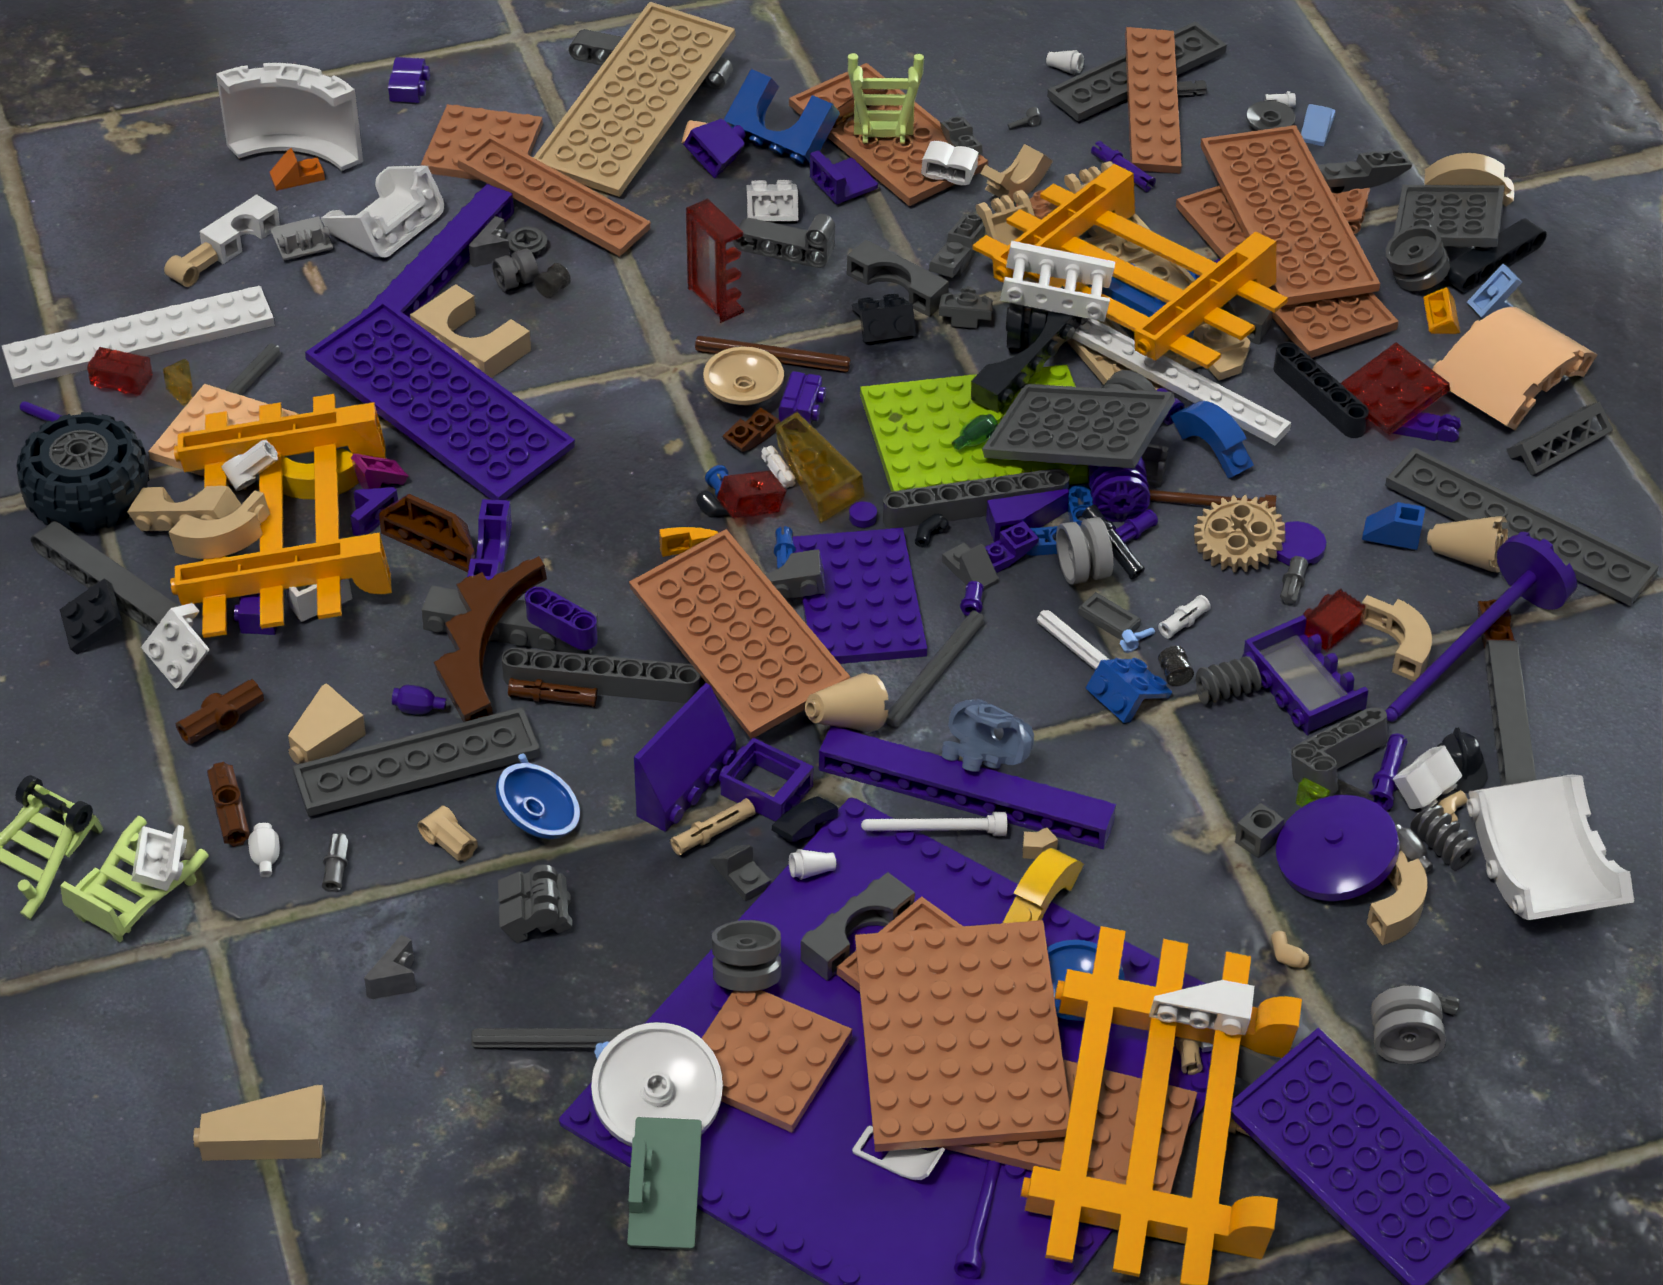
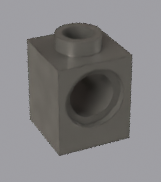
M1262 803L1258 804L1238 822L1235 843L1259 858L1277 842L1279 833L1283 829L1284 818Z

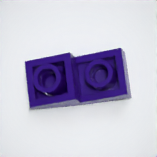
M1024 521L1001 531L1000 540L985 546L996 573L1024 556L1039 542V538Z

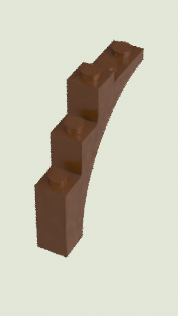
M540 556L532 560H525L519 566L507 572H500L488 581L483 572L475 576L466 577L462 582L456 584L460 600L467 613L458 614L445 623L448 636L456 651L444 654L439 660L434 662L439 680L463 722L493 715L491 702L483 684L485 651L494 628L510 606L529 589L547 580L545 565Z

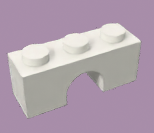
M255 195L200 230L201 244L204 242L211 244L217 252V261L225 264L242 252L241 235L252 234L263 239L271 234V227L280 226L278 207Z

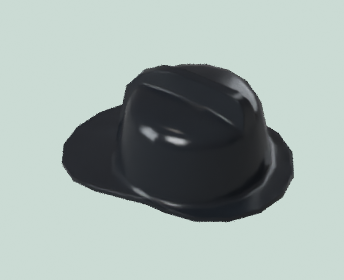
M1457 727L1437 747L1445 745L1462 774V777L1456 782L1457 787L1453 791L1458 792L1461 790L1464 793H1469V791L1479 790L1484 786L1487 780V768L1477 739L1471 734L1461 732L1460 728Z

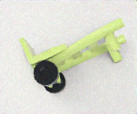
M33 775L25 777L17 787L16 801L24 806L15 819L0 833V862L38 882L36 888L25 879L18 883V889L29 900L20 914L29 920L44 901L64 855L70 857L90 830L99 834L103 831L98 818L93 815L91 805L83 801L72 803L45 789L42 780ZM46 806L62 814L65 825L39 812ZM29 822L58 837V840L53 848L21 831V829ZM11 840L44 857L48 862L43 870L8 852L3 847Z

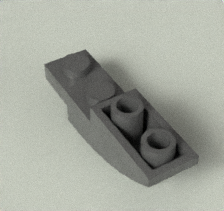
M1400 150L1359 153L1356 162L1327 163L1317 166L1328 186L1336 187L1342 193L1352 189L1372 188L1386 183L1411 169L1412 163Z
M964 214L948 232L946 244L930 261V272L952 278L962 275L976 252L972 249V245L980 240L986 231L983 221L978 214Z

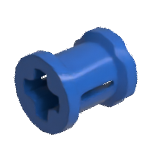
M714 466L706 473L705 481L715 489V495L718 500L729 501L736 496L739 486L729 478V472L725 466Z

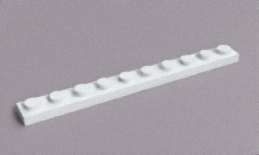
M1088 319L1084 325H1080L1074 331L1072 339L1193 403L1208 401L1218 405L1232 416L1240 428L1274 446L1290 431V421L1164 355L1155 361L1135 351V341L1097 320Z

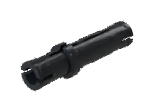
M1094 504L1085 509L1082 513L1083 518L1100 517L1105 523L1112 544L1113 556L1129 575V578L1135 579L1140 576L1145 568L1117 534L1115 525L1107 521L1097 505Z

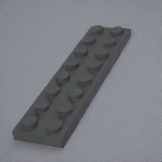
M1196 21L1174 31L1176 75L1226 53L1227 45ZM1126 54L1049 88L1047 97L1077 121L1127 99Z
M520 707L293 765V773L309 817L520 762L518 756L522 753L526 755L527 759L540 757V748L524 708Z

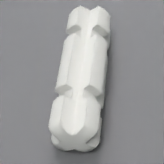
M764 447L761 450V457L776 479L779 480L780 485L785 489L793 487L795 485V476L789 470L775 447Z

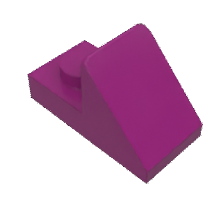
M353 453L351 457L358 482L363 489L379 488L382 483L404 485L408 478V475L395 460Z

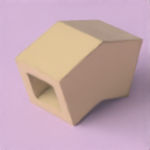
M1047 827L1038 832H1024L1023 858L1036 859L1049 848L1057 850L1058 839Z

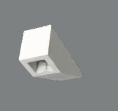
M1220 980L1154 996L1149 1017L1157 1018L1167 1023L1178 1022L1188 1024L1198 1029L1209 1028L1219 1030L1229 1035H1245L1251 1020L1255 986Z

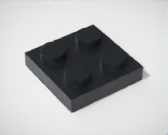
M105 578L59 609L69 648L76 654H79L123 623L112 584Z

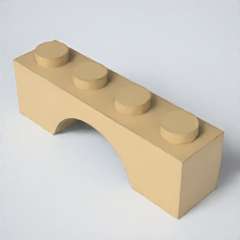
M206 486L194 497L178 503L173 501L164 487H147L141 489L127 512L141 531H170L185 514L203 520H215L230 515L241 506V503L229 486Z

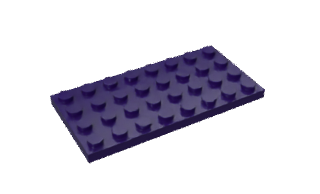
M1319 1027L1232 1100L1230 1117L1403 1285H1429L1510 1211L1511 1207Z

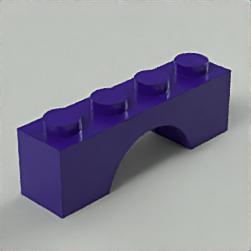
M482 499L478 518L477 552L475 559H470L467 577L483 572L488 581L496 574L504 571L512 527L510 501Z

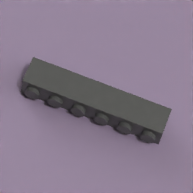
M431 586L422 607L424 630L448 633L445 623L458 614L467 613L460 600L458 590ZM517 600L510 606L497 623L489 641L567 653L591 655L593 648L588 650L577 649L531 624L526 617V604L524 600ZM589 611V612H591L592 614H594L595 617H596V619H597V635H598V633H599V627H598V612Z

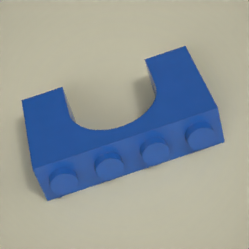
M751 69L724 120L731 128L740 125L745 131V136L750 137L749 140L754 144L762 146L764 143L770 146V150L779 155H782L784 152L789 154L790 158L797 163L803 164L805 161L810 164V153L821 150L840 112L832 103L812 95L801 117L792 127L783 131L768 130L765 126V114L779 86L771 77Z

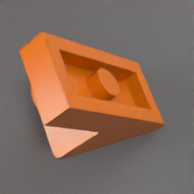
M292 148L288 149L270 171V177L276 191L325 180L324 171L318 157L297 162Z

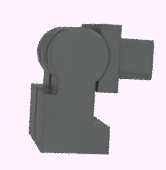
M537 865L528 873L523 874L519 871L498 880L499 903H501L499 905L500 928L516 943L527 939V932L538 928L541 932L553 929L559 934L572 927V918L568 915L571 894L567 891L566 877L562 873L557 874L554 867L550 865Z

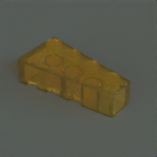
M798 412L775 425L778 447L820 523L865 496L862 474Z

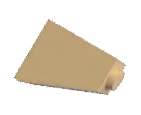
M327 683L324 684L288 735L290 757L295 763L300 764L339 753L366 735L363 714Z

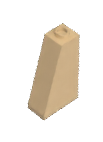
M314 1085L201 1114L200 1128H194V1147L200 1148L202 1161L321 1158L326 1109L323 1085Z

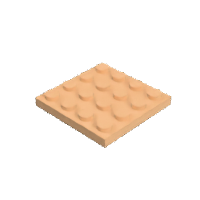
M204 384L148 451L151 460L183 470L181 462H176L173 449L174 446L178 445V434L205 430V414L227 411L228 426L259 421V406L267 405V403ZM282 408V417L298 414ZM205 469L190 471L203 477L205 475Z

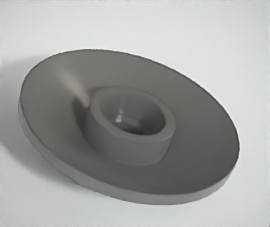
M1266 100L1251 105L1247 110L1246 119L1253 128L1265 130L1293 126L1296 116L1288 105L1278 101Z

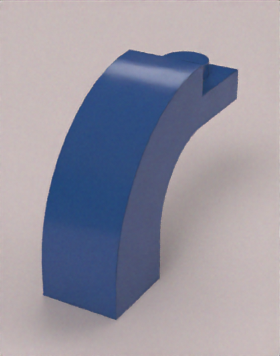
M1199 401L1171 415L1182 440L1193 435L1199 436L1211 446L1228 479L1254 466L1242 443L1243 440L1247 439L1244 432L1232 416L1218 405L1208 401Z

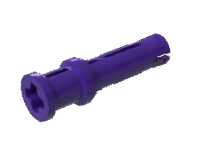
M1398 733L1390 735L1380 771L1374 774L1372 779L1373 789L1367 795V799L1377 803L1385 810L1391 809L1394 804L1393 793L1398 787L1393 778L1398 774L1404 750L1408 743L1407 738L1404 739L1405 736Z

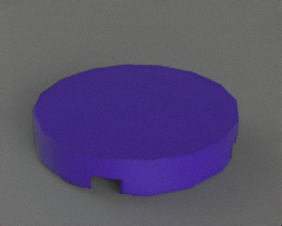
M1300 521L1286 522L1285 542H1282V551H1277L1276 559L1290 566L1292 557L1301 556L1307 560L1308 564L1312 563L1314 565L1324 557L1327 543L1325 536L1317 527L1309 523Z

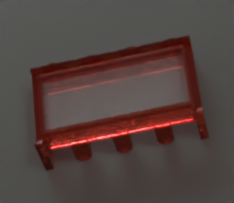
M707 198L686 208L688 289H692L716 314H719L720 323L744 313V308L736 301L741 297V291L736 287L726 290V285L738 280L742 274L736 267L726 270V264L739 259L741 256V251L736 247L726 250V244L742 237L743 231Z

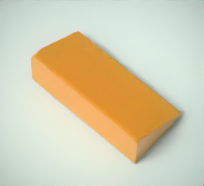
M1447 287L1423 297L1429 332L1431 334L1461 333L1455 300Z

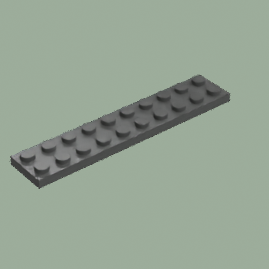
M1416 448L1386 478L1385 486L1456 521L1496 516L1505 517L1507 522H1502V528L1508 529V538L1518 535L1523 531L1528 532L1530 537L1538 541L1544 538L1553 544L1554 552L1566 566L1570 563L1578 581L1629 606L1633 604L1657 574L1659 566Z

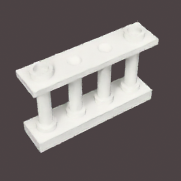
M1011 241L1006 268L1014 269L1013 278L1005 277L1000 301L1105 322L1110 298L1101 297L1102 287H1110L1115 261ZM1024 271L1040 274L1039 284L1023 281ZM1050 277L1065 279V289L1049 286ZM1076 282L1092 285L1091 294L1075 291Z

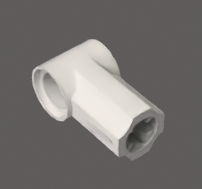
M262 440L243 455H237L225 462L221 468L235 491H240L253 484L257 480V475L278 461V453L267 440Z

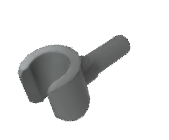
M1037 107L1029 108L1026 112L1027 117L1008 124L1009 130L1029 124L1031 127L1039 126L1041 122L1039 109Z

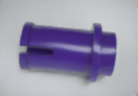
M971 581L966 585L965 597L960 603V608L966 616L972 611L980 613L983 608L981 599L984 586L980 582Z

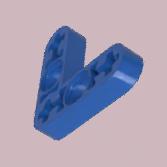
M1073 486L1069 489L1067 511L1070 522H1076L1080 526L1082 521L1078 520L1077 517L1082 516L1084 510L1092 505L1091 491L1084 486ZM1078 498L1083 502L1082 505L1078 506ZM1058 526L1030 528L1038 536L1039 542L1026 554L1032 556L1057 554L1056 541L1053 539L1056 538Z

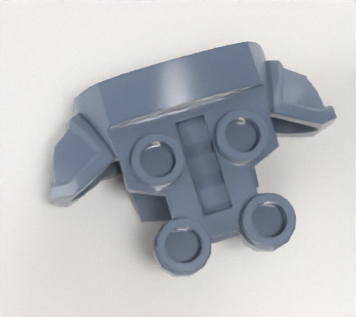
M965 700L955 704L952 708L948 723L950 732L960 740V744L953 741L943 742L941 756L948 760H959V756L963 757L962 767L969 771H979L982 761L985 766L990 768H1000L1001 764L1017 765L1023 763L1030 756L1034 743V732L1032 727L1024 722V720L1013 717L1014 715L992 704H988L984 700ZM994 728H1003L1004 734L1001 740L995 737Z

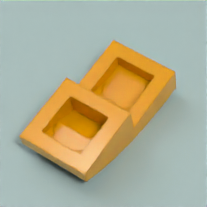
M695 527L659 529L662 557L681 554L718 534V531Z

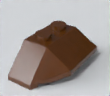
M411 494L406 495L379 513L381 534L468 572L470 559H475L474 548L468 525L456 514Z

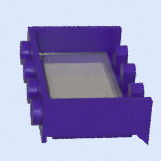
M1302 615L1245 640L1242 657H1250L1255 662L1261 675V685L1264 688H1268L1275 697L1277 704L1281 708L1284 707L1291 716L1293 723L1300 727L1308 736L1315 729L1357 710H1365L1369 690L1366 687L1356 691L1353 690L1355 681L1353 674L1350 671L1342 675L1337 672L1338 658L1335 653L1323 656L1321 653V637L1318 634L1309 638L1305 635L1306 617Z

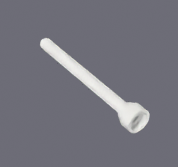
M993 812L992 815H987L986 818L865 819L862 821L861 827L864 831L986 830L987 833H992L993 836H1006L1007 815L1006 812Z

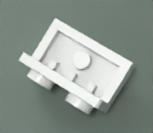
M178 825L173 835L145 826L141 828L131 881L167 891L173 880H179L183 869V863L179 862V859L182 857L187 844V839L183 838L184 826Z

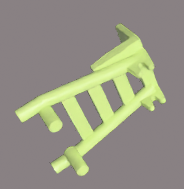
M854 53L848 55V75L855 100L854 135H863V143H868V137H900V144H905V135H913L914 101L923 75V55H914L913 67L908 69V78H863V69L858 66V55ZM862 89H906L907 94H863ZM866 105H894L903 107L902 110H867Z
M137 816L123 831L100 870L94 868L75 887L65 881L60 885L64 906L72 909L79 920L82 922L88 920L106 930L118 942L123 940L125 933H130L131 927L148 908L184 881L188 886L194 885L197 880L195 872L209 857L206 851L199 849L190 860L181 861L183 863L181 876L178 881L173 880L167 891L131 881L132 876L116 866L122 860L134 867L138 833L147 824L146 820L141 816ZM108 880H111L142 898L134 904L104 886ZM114 909L120 911L122 914L117 916Z

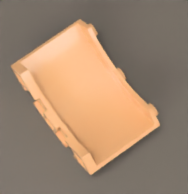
M1506 307L1489 314L1480 321H1475L1470 330L1452 347L1444 359L1439 360L1434 365L1430 379L1511 429L1516 430L1526 414L1536 404L1534 397L1541 390L1549 391L1561 381L1563 375L1568 377H1584L1598 354L1522 309Z

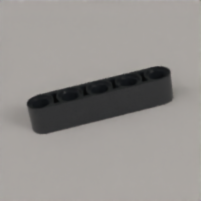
M1524 218L1499 233L1497 247L1485 249L1475 247L1450 263L1451 267L1444 280L1463 293L1469 292L1487 281L1502 264L1510 267L1539 249L1546 240L1547 232Z
M1283 342L1277 345L1273 367L1274 372L1345 436L1349 438L1362 437L1366 431L1369 414L1366 405L1299 346L1291 342Z

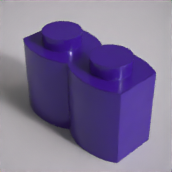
M395 58L388 84L390 101L420 102L421 96L426 94L425 80L429 81L430 67L426 66L425 59Z

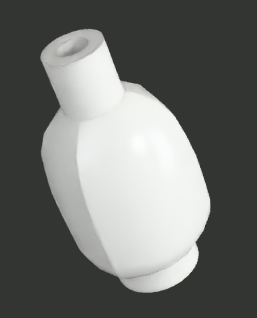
M258 823L254 826V831L248 839L249 853L254 863L259 866L260 876L270 877L272 875V864L276 862L279 856V836L272 829L271 824Z

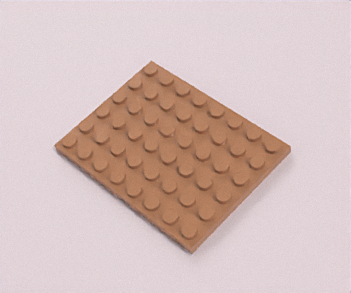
M1043 920L855 935L875 1152L1065 1137L1070 1105Z

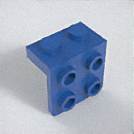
M1137 658L1101 660L1085 687L1123 723L1131 722L1144 699L1169 698L1172 694V691L1166 686V681L1152 674L1147 669L1146 663Z

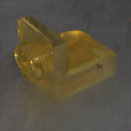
M182 359L163 368L166 389L184 406L192 399L191 390L193 386L189 362L186 359Z

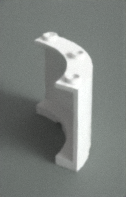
M263 63V68L248 69V65L216 73L226 143L228 148L239 159L256 153L288 151V149L292 148L293 151L321 157L334 164L341 171L363 162L355 89L336 76H325L320 69L288 63Z
M1571 774L1469 791L1470 799L1467 800V810L1469 815L1474 818L1478 838L1486 860L1487 875L1490 879L1494 878L1500 893L1515 914L1526 920H1533L1634 902L1630 871L1620 867L1614 860L1608 861L1605 858L1606 848L1597 830H1590L1586 817H1590L1591 812L1586 797L1583 776Z

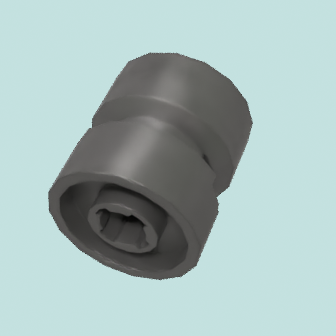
M528 248L512 253V257L505 255L492 260L493 275L502 291L518 287L519 282L524 285L539 278L536 260Z

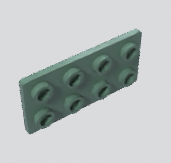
M653 1117L636 1118L635 1136L632 1140L628 1198L629 1224L627 1245L629 1247L693 1250L695 1248L701 1120Z

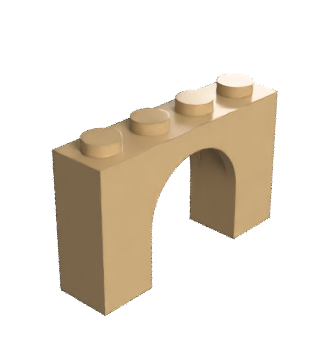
M456 284L410 314V319L490 378H493L531 351L530 331L512 319L490 334L482 337L468 338L455 334L453 332L455 329L476 316L474 295Z

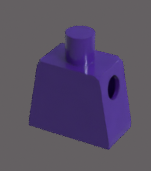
M719 119L693 128L683 145L713 178H716L740 154L745 145L742 140L745 138V131L740 125L731 128L725 120Z

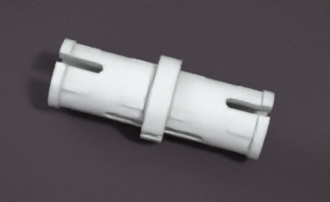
M1199 595L1187 605L1176 608L1173 615L1158 624V629L1162 636L1169 639L1184 627L1189 628L1192 626L1195 619L1210 610L1211 606L1208 599L1203 595ZM1190 612L1188 616L1179 621L1180 618H1182L1184 615Z

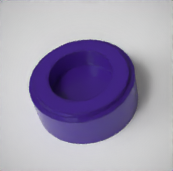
M865 501L856 502L849 509V520L854 526L860 528L870 527L877 520V509L872 503Z

